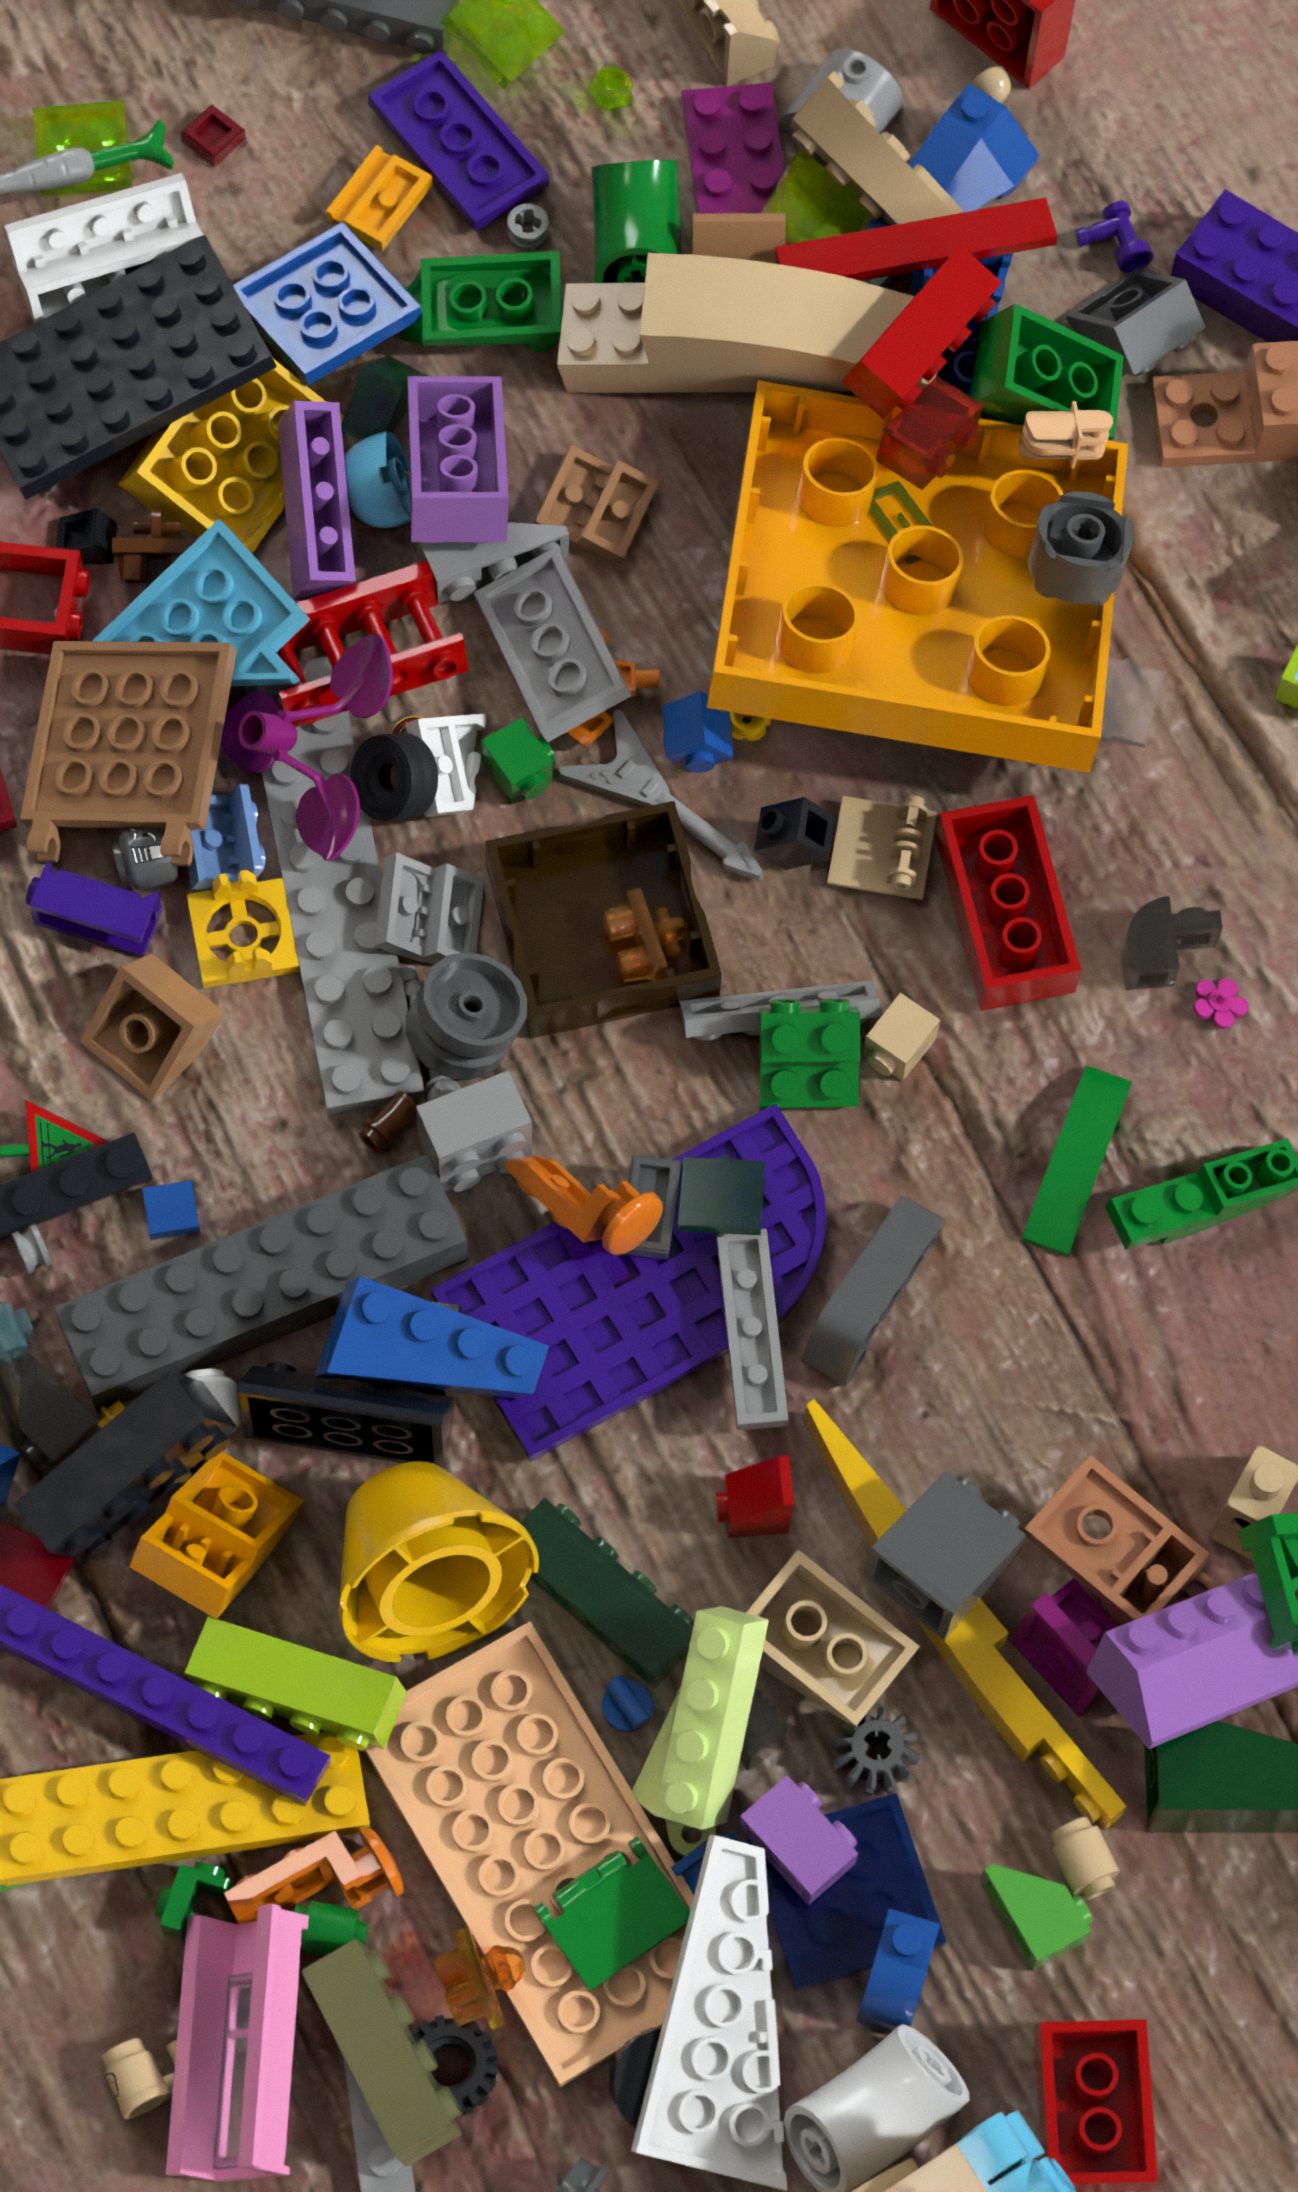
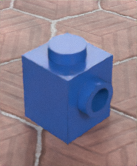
M702 691L663 705V746L666 758L694 773L708 772L716 764L733 758L730 712L706 708L708 694Z

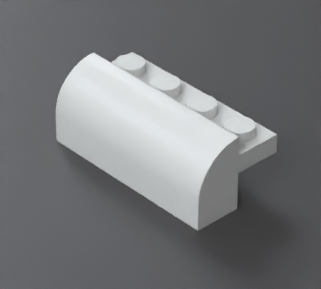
M182 173L4 225L13 256L12 262L34 324L204 235L196 222L186 180Z

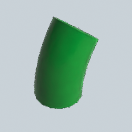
M629 161L591 167L594 213V283H645L648 253L682 254L678 161Z

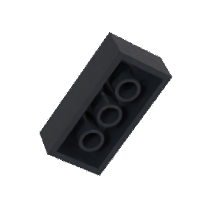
M169 1370L13 1505L50 1553L83 1560L87 1557L94 1559L111 1547L114 1542L112 1536L126 1524L127 1526H132L143 1520L152 1510L150 1504L163 1492L171 1493L184 1485L191 1477L189 1470L203 1458L209 1460L220 1454L230 1443L228 1437L238 1427L203 1381Z

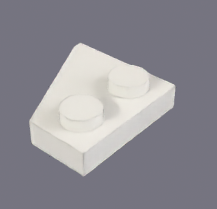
M485 713L421 718L405 723L408 734L419 737L428 745L437 764V793L432 805L425 812V818L462 814L473 810L476 794L475 776L479 772L481 754L474 752L477 731L486 727Z

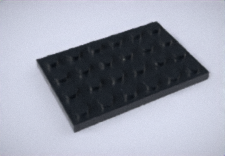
M205 234L0 342V451L25 500L277 368L271 353Z

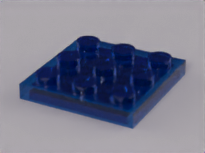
M897 1793L824 1815L831 1824L838 1820L851 1832L857 1841L854 1849L858 1852L855 1865L809 1906L765 1858L769 1913L795 1992L871 1969L889 1908L940 1924ZM747 1839V1844L753 1845L751 1841ZM941 1924L933 1949L943 1947L946 1944Z

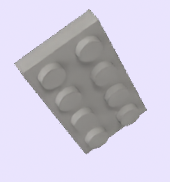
M557 547L552 548L474 592L534 720L547 742L632 696Z

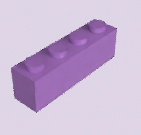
M294 400L278 420L293 599L306 600L352 585L356 581L339 402Z

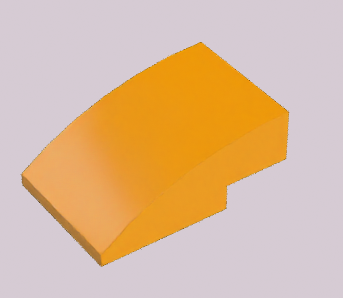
M221 1452L214 1458L209 1459L171 1497L166 1512L141 1536L129 1567L217 1619L242 1591L275 1548L297 1516L305 1500L233 1457Z

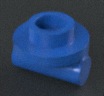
M622 1675L613 1678L605 1685L607 1691L602 1699V1713L606 1722L612 1728L621 1732H634L643 1728L649 1722L653 1713V1698L644 1685L637 1681L625 1680Z

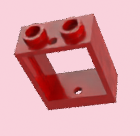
M0 542V570L63 577L55 623L0 617V649L51 655L53 641L80 640L83 613L77 611L79 598H87L90 586V570L83 569L80 551Z

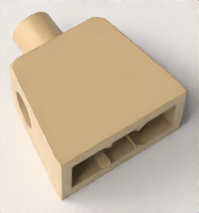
M1257 1445L1209 1538L1253 1561L1251 1551H1243L1238 1531L1243 1529V1527L1234 1518H1241L1253 1524L1271 1514H1280L1298 1481V1465L1263 1446Z

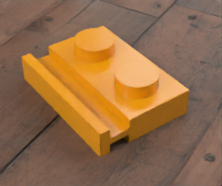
M376 145L326 210L327 221L332 224L334 221L338 224L343 222L358 239L383 252L433 186L432 175L395 154L393 156L383 152L382 147Z

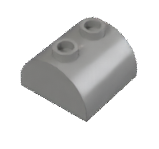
M840 48L833 50L780 118L778 125L779 130L791 136L795 132L790 127L792 118L833 71L845 81V84L839 90L848 100L852 98L856 101L862 100L874 113L872 116L877 122L875 129L880 134L888 129L903 109V95L895 79L878 62L858 51Z

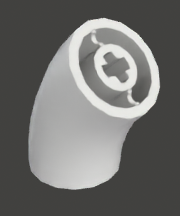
M903 2024L893 2030L884 2040L844 2072L810 2095L791 2105L785 2112L784 2117L786 2140L795 2162L805 2178L819 2192H850L907 2154L948 2121L970 2101L969 2091L956 2068L941 2050L916 2029Z

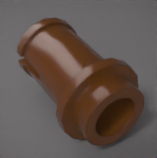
M401 1091L372 1120L366 1119L362 1123L363 1130L359 1133V1137L376 1154H381L384 1150L390 1151L395 1146L393 1140L417 1117L416 1106L418 1105L410 1096Z

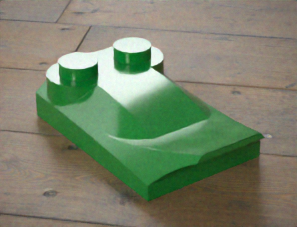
M559 251L421 259V268L415 279L405 289L421 306L422 319L402 330V341L415 342L423 346L522 343L524 347L538 352L551 350L560 342L563 299Z

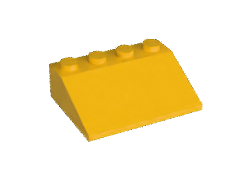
M274 359L277 368L154 432L118 485L151 511L152 507H163L164 519L168 521H181L182 529L197 537H201L220 519L253 554L285 507L278 420L294 400L326 401ZM340 413L342 424L346 417Z

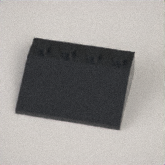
M278 1362L268 1363L266 1367L253 1365L238 1382L236 1393L245 1438L399 1463L429 1462L445 1469L455 1408L454 1397L446 1396V1392L443 1390L416 1388V1391L396 1388V1385L372 1384L343 1379L314 1378L315 1375L296 1372V1368Z

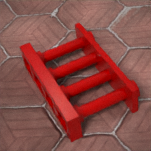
M427 561L297 602L311 620L276 652L300 679L295 685H287L289 689L279 692L282 710L288 711L332 705L340 700V698L333 694L330 688L331 675L307 683L294 652L321 643L333 670L335 664L345 652L339 637L363 629L367 630L368 635L380 634L386 640L393 670V684L390 697L469 671L462 634L458 633L443 638L429 608L437 606L438 602L433 573ZM411 614L424 645L398 653L384 623ZM339 713L293 720L292 724L295 727H299Z

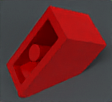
M789 1455L777 1456L725 1475L723 1491L715 1492L717 1523L726 1522L728 1538L789 1533L794 1507Z

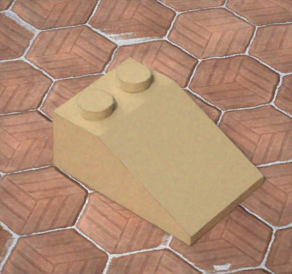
M799 1550L793 1554L746 1612L769 1619L759 1666L853 1727L859 1724L920 1647Z

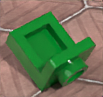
M199 1861L195 1862L193 1868L180 1864L172 1888L163 1887L155 1909V1917L161 1918L160 1927L163 1935L183 1941L186 1934L187 1918L192 1916L200 1891L226 1899L224 1892L233 1887L231 1880L224 1877L225 1871L223 1869Z

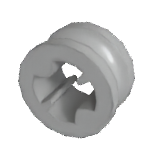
M531 203L521 204L509 213L507 231L508 239L513 246L520 250L533 251L544 245L548 238L549 223L548 216L541 207ZM523 222H533L532 233L522 232Z
M36 1224L29 1226V1231L26 1234H20L18 1231L12 1233L15 1245L28 1274L34 1273L35 1267L39 1264H43L46 1267L52 1265Z

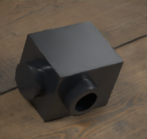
M805 797L761 807L754 851L785 870L829 860L836 816Z

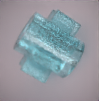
M0 1302V1364H5L25 1355L29 1351L26 1340L35 1337L26 1309L21 1308L14 1312L10 1302Z

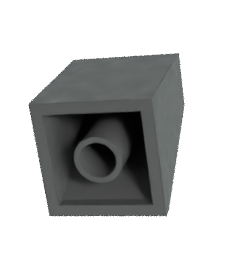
M947 1471L872 1546L864 1575L944 1641L1022 1550L1027 1536L1021 1531V1523L1012 1514L1001 1508L995 1511L980 1499L982 1494L972 1482L962 1476H958L955 1479Z

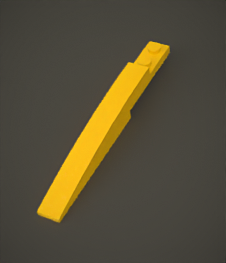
M813 1399L806 1404L803 1420L836 1486L872 1548L877 1540L907 1510L816 1400ZM981 1599L945 1641L917 1619L968 1694L1022 1762L1039 1750L1043 1755L1040 1757V1762L1045 1771L1057 1783L1064 1780L1076 1795L1073 1798L1076 1808L1083 1817H1088L1090 1823H1094L1097 1820L1102 1828L1106 1830L1121 1818L1127 1807L998 1652L1005 1645L1009 1632Z

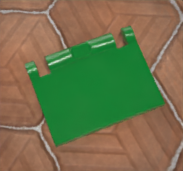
M637 1836L628 1842L632 1853L639 1859L633 1866L629 1867L622 1854L616 1850L552 1894L555 1902L563 1911L562 1915L553 1919L551 1913L542 1902L532 1908L539 1921L544 1925L589 1992L688 1923L689 1910Z

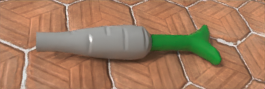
M159 119L144 136L134 142L94 152H89L81 147L68 148L28 162L0 175V194L49 190L78 185L90 180L95 170L141 159L152 161L171 170L174 167L172 156L163 148L165 124Z

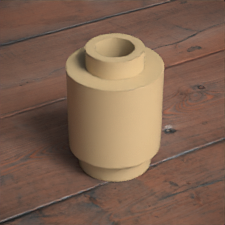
M1088 1817L1071 1821L1050 1834L1055 1844L1051 1850L1073 1895L1084 1893L1087 1899H1092L1116 1886L1112 1878L1117 1876L1120 1870L1099 1827H1092Z

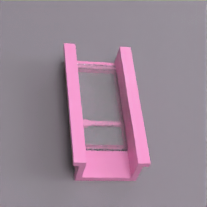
M270 1904L258 1906L257 1921L234 1924L205 1916L187 1918L166 2175H181L212 2182L289 2175L290 2167L284 2166V2159L286 2154L297 2008L302 1930L308 1929L309 1916L283 1910L278 1905Z

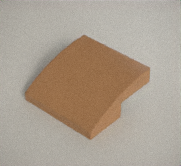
M571 444L562 459L532 524L566 526L569 532V546L621 562L659 481L620 460H617L611 466Z

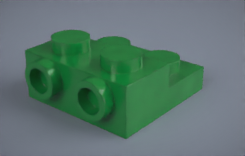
M838 998L820 1000V1007H800L799 1000L777 999L770 1001V1008H759L760 1108H768L774 1104H777L779 1108L859 1107L860 1011L857 1006H849V1000Z

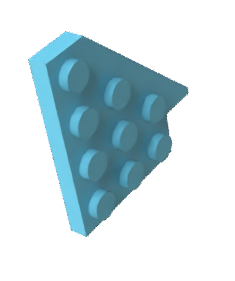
M218 519L92 641L231 643L237 650L231 686L295 685L300 679L276 652L311 619L230 528Z

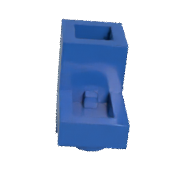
M889 1908L856 2022L889 2032L903 2024L911 2027L939 1930V1923Z

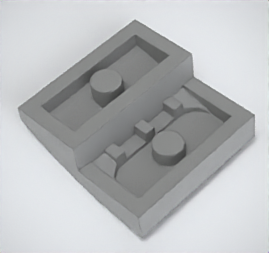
M397 852L385 857L374 947L430 964H436L452 954L463 952L477 953L484 878L448 863L433 868Z

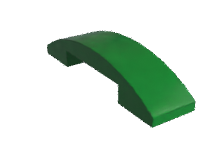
M1087 1065L1085 1066L1021 1241L1065 1257L1069 1256L1132 1081Z

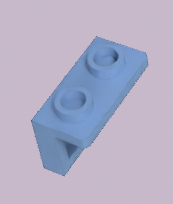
M237 784L229 795H211L206 829L192 830L191 836L194 852L192 863L188 866L192 890H213L212 882L219 874L225 873L229 877L230 882H236L239 880L238 874L242 870L250 871L255 874L256 878L263 871L265 851L258 841L256 830L257 807L255 802L251 801L248 784Z

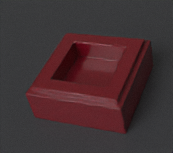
M213 104L181 132V141L214 168L246 139L245 130Z

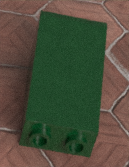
M1217 1720L1151 1749H1148L1144 1744L1147 1833H1298V1743Z

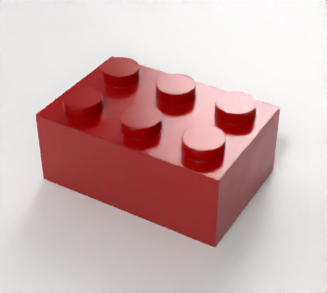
M1147 2019L1040 2022L1034 2032L1040 2143L1045 2151L1041 2159L1049 2157V2159L1054 2158L1064 2170L1077 2192L1151 2191L1158 2183Z

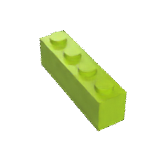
M209 1616L184 1672L194 1685L225 1701L229 1699L243 1704L242 1709L256 1717L271 1720L273 1714L288 1718L291 1719L289 1724L302 1732L318 1735L321 1729L338 1735L337 1740L342 1744L362 1751L366 1750L367 1745L385 1749L407 1694L396 1676Z

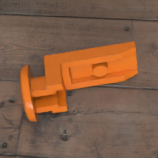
M541 1156L508 1159L504 1166L518 1180L517 1184L522 1191L532 1197H536L551 1211L550 1216L557 1224L571 1230L582 1242L602 1240V1247L613 1255L625 1254L639 1246L655 1229L663 1212V1203L656 1193L647 1192L639 1195L640 1193L627 1181H621L615 1191L609 1190L604 1184H597L591 1194L553 1159Z
M365 1826L358 1829L365 1847L351 1855L336 1831H333L304 1848L290 1851L280 1862L262 1872L242 1878L235 1887L224 1892V1895L235 1920L240 1924L257 1921L258 1906L274 1904L280 1906V1909L287 1910L337 1882L350 1906L356 1909L371 1902L372 1897L386 1889H389L397 1899L404 1893V1885L397 1865L386 1845L372 1828Z

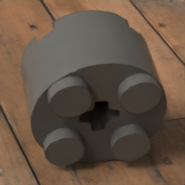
M1075 491L1063 494L1060 501L1050 506L1048 503L1043 507L1028 555L1029 570L1035 580V589L1039 594L1047 598L1056 597L1071 603H1090L1092 605H1101L1109 600L1110 595L1121 582L1134 539L1132 522L1127 515L1123 518L1114 510V502L1096 493Z

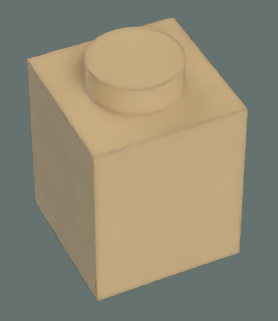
M899 993L866 1035L863 1055L867 1057L868 1063L877 1072L885 1076L892 1074L903 1082L936 1040L940 1019L902 993Z

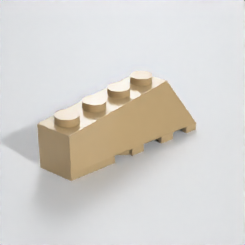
M675 0L726 86L775 66L776 46L779 45V36L774 24L770 20L765 21L758 10L757 0Z
M835 71L824 80L792 118L790 127L795 131L791 135L794 142L810 156L816 152L828 164L824 168L827 175L841 188L848 184L860 196L857 200L860 208L873 220L876 221L881 217L889 226L962 212L960 206L923 166L916 164L912 169L906 163L910 155L893 134H889L886 131L880 134L875 129L877 122L872 116L874 113L862 100L856 101L853 98L848 100L839 90L845 84V81Z

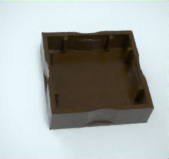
M675 800L609 814L583 825L548 827L485 841L486 868L513 974L520 980L527 996V1018L525 1021L530 1039L679 1007V1001L720 997L722 974L705 912L699 904L693 889L691 859Z

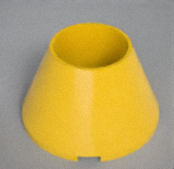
M419 1461L402 1463L387 1468L363 1483L353 1494L346 1509L339 1601V1618L342 1628L350 1643L357 1650L371 1658L387 1662L400 1663V1655L424 1652L427 1659L431 1660L462 1650L498 1629L524 1603L529 1595L526 1585L532 1572L538 1573L539 1556L537 1548L528 1531L519 1522L442 1467L433 1463Z

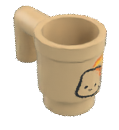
M140 2038L123 2042L107 2051L101 2057L107 2069L105 2072L106 2079L119 2104V2110L124 2119L143 2115L162 2105L172 2096L174 2072L162 2077L151 2052L145 2050ZM177 2040L166 2046L174 2066Z

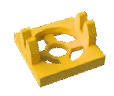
M242 870L239 872V880L236 882H230L229 877L225 873L219 874L212 882L213 890L187 894L203 989L300 972L283 878L257 882L255 874L248 870ZM252 900L266 906L275 915L277 921L259 924L254 918L247 916L245 901ZM230 904L233 919L227 923L224 930L207 933V926L213 914L223 905ZM247 924L257 931L258 935L253 944L247 947H239L231 942L229 935L232 929L238 925ZM279 937V941L271 954L260 947L263 940ZM227 946L233 953L225 962L220 960L211 949Z

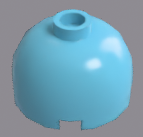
M385 431L356 443L344 456L349 508L351 507L358 519L371 527L385 529L411 522L410 492L406 471H409V464L400 442L393 433H386Z

